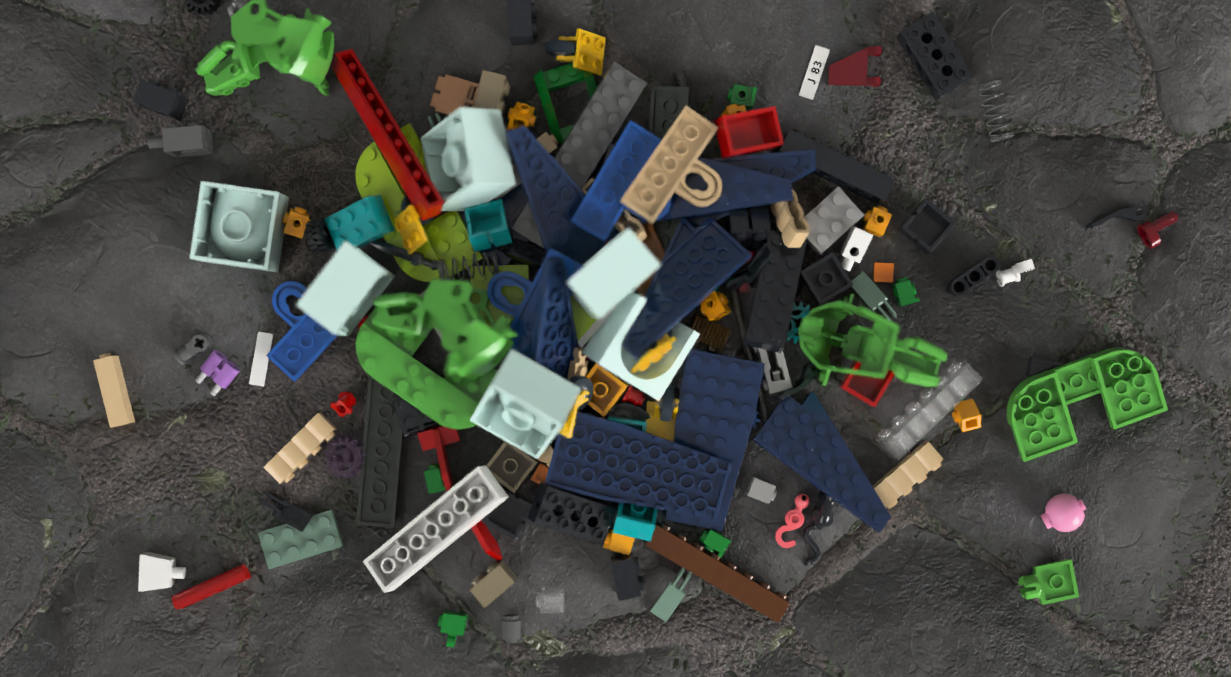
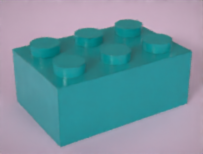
M381 195L365 197L324 219L337 251L345 241L357 249V247L361 248L371 243V241L378 240L395 231Z

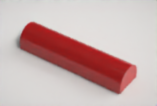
M245 564L237 566L172 595L173 606L176 610L190 606L250 579V572Z

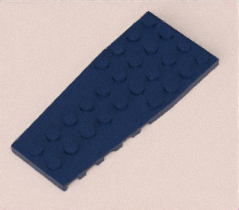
M690 349L686 358L677 406L674 442L728 461L732 464L717 519L667 510L666 520L718 531L723 530L753 425L765 363Z
M577 411L572 437L567 438L558 433L545 484L599 499L717 519L732 464L626 424Z

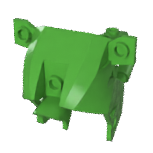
M251 0L231 16L232 36L235 41L227 40L220 45L217 44L197 64L198 67L195 71L204 77L206 93L213 96L230 95L234 92V89L247 87L250 85V81L259 79V63L269 62L275 69L286 74L297 75L305 82L314 84V87L318 88L323 95L329 96V84L325 76L333 56L334 33L332 31H323L332 22L323 16L312 15L308 8L306 9L304 19L296 18L293 14L283 17L268 9L266 0ZM255 4H259V12L253 15L252 7ZM270 14L279 20L273 21L266 17V15ZM234 50L233 54L217 65L227 55L228 51Z
M432 280L424 297L418 294L403 292L379 295L378 298H374V305L378 309L376 318H373L372 323L386 329L385 333L397 335V332H403L404 337L415 339L416 335L427 337L430 328H436L442 333V345L451 351L445 373L453 374L455 371L463 377L479 380L482 375L493 369L504 359L514 344L511 338L518 336L509 325L510 318L507 317L504 321L505 316L502 315L495 322L487 307L489 302L487 290L472 288L471 283L468 281ZM473 293H478L481 296L478 304L470 302V296ZM414 309L412 311L413 314H394L395 310ZM484 310L492 327H488L480 311Z
M850 293L847 297L844 296L842 301L828 303L812 309L807 317H804L801 321L798 331L800 347L804 354L819 369H822L818 378L822 386H826L831 371L885 378L887 370L893 371L895 376L903 382L926 387H937L940 378L936 376L940 367V361H946L947 352L919 337L898 339L897 336L900 331L898 325L863 307L851 305L854 294ZM854 313L874 322L872 329L857 325L851 327L847 335L836 333L839 322L846 315L853 316ZM831 347L843 348L841 353L843 357L861 362L860 370L831 366L829 359ZM911 347L914 348V349H916V350H919V351H921V352H923V353H925V354H927V355H924V354H921V353L912 351V350H911Z

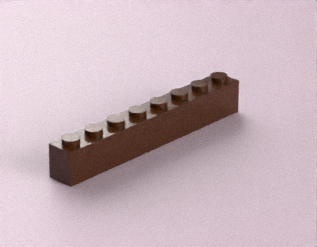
M655 524L651 542L645 541L647 547L777 623L780 622L790 605L787 595L780 591L775 593L770 590L771 586L763 581L760 583L753 580L754 576L746 571L744 573L737 570L738 567L728 561L726 564L720 561L721 558L713 552L708 554L703 551L704 547L696 542L691 544L687 541L688 537L679 532L677 535L670 531L672 528L666 524Z

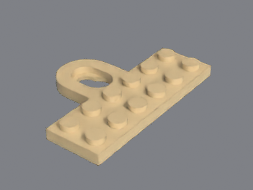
M685 106L620 202L652 224L674 192L698 207H706L713 204L719 198L722 191L721 179L713 169L697 158L718 127L688 106ZM689 173L699 174L708 184V189L701 192L688 188L685 184V176Z

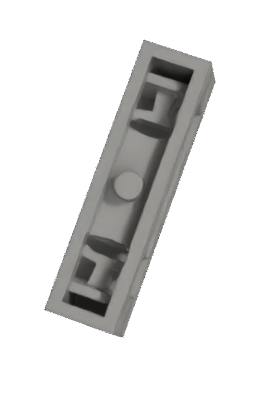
M753 347L754 353H758L759 361L757 362L765 363L763 370L764 379L761 380L764 391L767 390L771 394L792 388L783 351L781 353L773 352L776 366L780 368V371L771 372L774 380L772 381L769 372L771 367L766 350Z

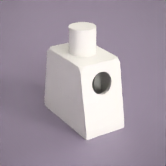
M855 226L850 228L840 251V254L844 256L841 265L845 270L850 271L854 262H861L873 237L871 233ZM856 247V252L850 254V249Z
M151 552L140 554L138 591L169 588L175 585V579H185L186 568L176 567V558Z

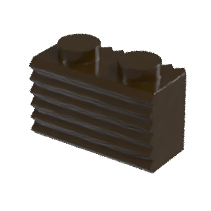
M698 315L694 316L690 326L691 329L700 334L694 344L708 345L706 349L715 353L718 350L723 351L731 329Z

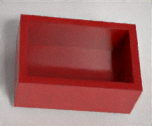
M775 106L724 115L714 120V125L718 127L716 134L722 159L771 150L784 145Z
M854 360L849 369L860 370L862 363ZM887 370L885 378L846 373L839 388L867 405L876 407L895 374L893 371Z

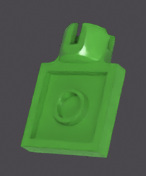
M1069 558L1035 565L1031 575L1020 577L1018 580V586H1024V588L1019 589L1022 597L1025 599L1038 598L1042 605L1079 597L1073 562Z

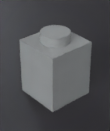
M752 476L746 495L769 504L770 500L774 501L777 490H775L776 486L774 484Z

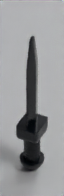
M371 241V244L379 250L408 260L412 265L420 266L422 264L430 267L431 270L438 269L437 259L425 258L421 252L415 251V253L409 255L406 249L386 242Z

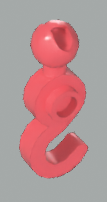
M806 494L796 496L795 509H790L786 512L784 517L786 524L778 527L775 532V540L783 548H791L796 544L794 540L783 541L781 535L785 531H792L803 525L804 515L802 510L808 507L810 503L809 497Z

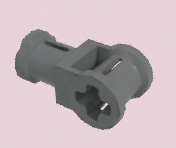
M208 334L196 335L179 350L175 349L173 355L178 363L184 365L191 357L210 350L213 346V339ZM201 340H204V341H205V342L203 343V346H200V344H199V343L202 342Z

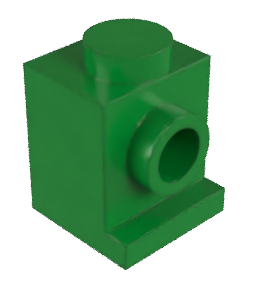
M734 84L733 88L728 90L727 100H730V105H745L746 109L752 110L757 87ZM743 92L745 94V97L740 98L738 96V93Z
M907 277L897 279V284L892 285L897 307L920 301L919 298L914 296L916 294L915 285L911 284Z
M439 463L428 466L429 470L424 471L429 494L446 490Z
M713 529L704 530L699 538L705 544L704 548L713 553L716 550V554L720 558L731 542L729 538Z

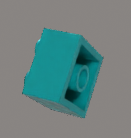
M619 502L613 533L651 542L658 509Z

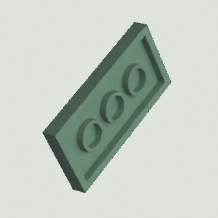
M332 509L313 515L303 533L288 524L258 532L268 569L344 546Z

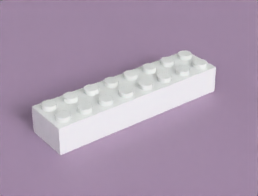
M479 466L367 557L363 563L384 593L394 591L509 496L488 467Z

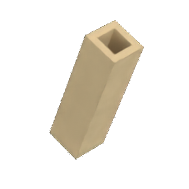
M111 353L99 355L100 359L93 360L110 428L134 423L135 419L119 356H112Z

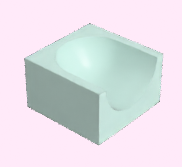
M460 107L421 137L427 174L445 202L441 211H465L464 208L487 203L515 185L500 110Z
M201 181L190 259L278 273L285 227L282 221L288 209L289 197L275 191Z
M628 228L617 234L583 264L584 267L569 279L567 283L574 290L571 296L591 319H600L661 265Z
M345 241L296 305L333 334L349 337L361 319L373 306L374 298H378L395 275L357 247L356 249Z
M631 291L616 304L617 308L592 335L582 354L659 401L700 334L678 322L672 328V337L675 336L676 338L671 344L673 348L665 354L662 353L664 357L655 364L651 362V365L641 372L639 369L632 373L630 370L648 353V350L635 360L622 346L631 324L647 300Z
M511 349L470 421L538 459L564 424L581 388Z

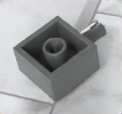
M188 123V126L180 127L179 124L168 125V128H162V136H150L147 139L149 149L164 147V152L174 157L214 154L212 131L200 125V123Z

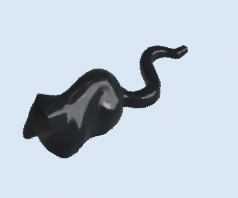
M821 490L818 493V502L811 512L814 524L809 525L804 530L805 540L815 551V556L807 559L805 566H809L810 562L817 561L821 554L819 547L810 537L811 532L830 526L834 520L832 510L836 501Z

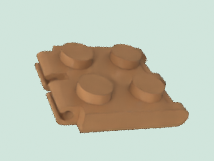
M447 74L445 78L438 76L435 90L440 91V94L433 93L430 106L436 108L435 112L447 116L460 107L469 108L471 105L470 108H474L479 84Z

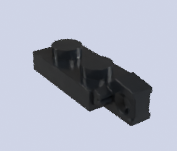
M517 238L515 240L512 239V243L496 247L497 250L503 252L509 258L540 269L543 259L547 256L544 248Z

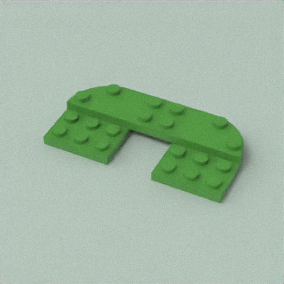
M376 306L362 324L356 339L357 357L363 370L372 379L397 394L443 427L460 430L476 426L470 419L498 371L493 368L482 375L479 380L463 377L455 371L453 374L447 373L444 379L412 357L426 337L416 335L415 339L404 337L403 332H397V335L385 333L386 329L372 323L373 318H376L378 307ZM410 309L394 311L395 315L413 314Z
M1114 347L1033 375L1022 381L1012 392L1007 404V421L1011 425L1021 460L1026 462L1078 443L1067 405L1101 393L1110 426L1114 430L1167 411L1168 408L1159 376L1152 362L1131 349Z

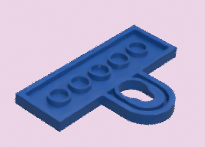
M630 120L570 222L605 242L624 209L647 221L622 204L620 200L662 139ZM671 198L656 220L661 219L669 211Z
M550 248L546 258L556 256L563 258L567 281L584 267L581 263L553 248ZM542 265L533 282L515 272L504 271L493 276L487 288L490 302L496 308L514 317L510 327L518 336L511 338L514 341L511 349L528 359L531 357ZM568 284L569 295L571 297L574 290ZM505 285L520 287L525 296L523 302L519 305L508 302L501 292L502 287Z
M288 281L280 284L275 289L272 296V305L275 312L292 328L266 356L290 379L296 382L339 335L333 334L307 313L302 316H295L290 312L286 298L289 295L302 298L308 288L301 283Z

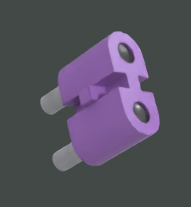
M213 350L200 367L202 372L195 380L201 384L207 376L212 377L216 383L210 391V394L216 396L221 388L226 389L240 372V368L232 361H228V358L218 350Z

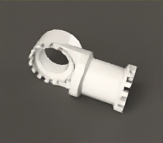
M1030 259L1016 263L1011 268L1003 271L998 270L996 272V279H999L997 280L999 286L1003 287L1006 283L1013 281L1020 282V273L1027 272V270L1030 271V268L1031 270L1035 269L1033 260Z

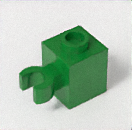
M445 610L443 615L439 616L438 626L441 627L440 632L448 633L446 646L454 647L457 635H464L468 613Z

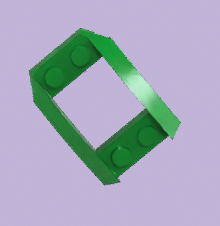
M573 63L545 72L540 70L534 76L551 134L561 145L573 125L560 129L549 92L585 81L591 98L597 88L593 74L574 68Z

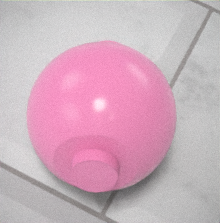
M1067 493L1057 494L1048 501L1045 513L1041 517L1047 529L1054 527L1061 532H1070L1076 530L1083 523L1086 507L1081 499L1077 500L1074 495Z

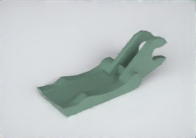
M864 271L851 280L853 283L852 289L872 311L877 309L883 318L890 321L891 319L880 307L883 304L894 318L897 317L896 312L887 302L888 298Z
M683 567L674 581L668 584L650 610V612L665 622L687 593L683 588L692 576V572L689 571L680 587L676 585L685 571Z

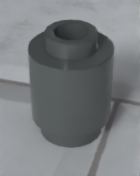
M518 614L503 615V620H501L502 639L506 640V643H517V640L521 639V619H519Z

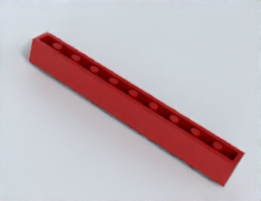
M353 49L335 53L331 66L332 70L421 220L438 216L445 202Z

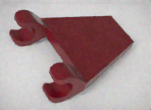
M880 46L867 47L829 65L828 85L878 87L881 83V78L867 77L868 56H880L882 48Z

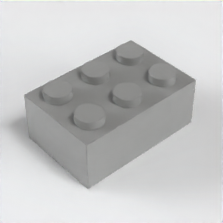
M839 186L803 217L810 228V232L806 237V243L817 255L822 254L864 216Z

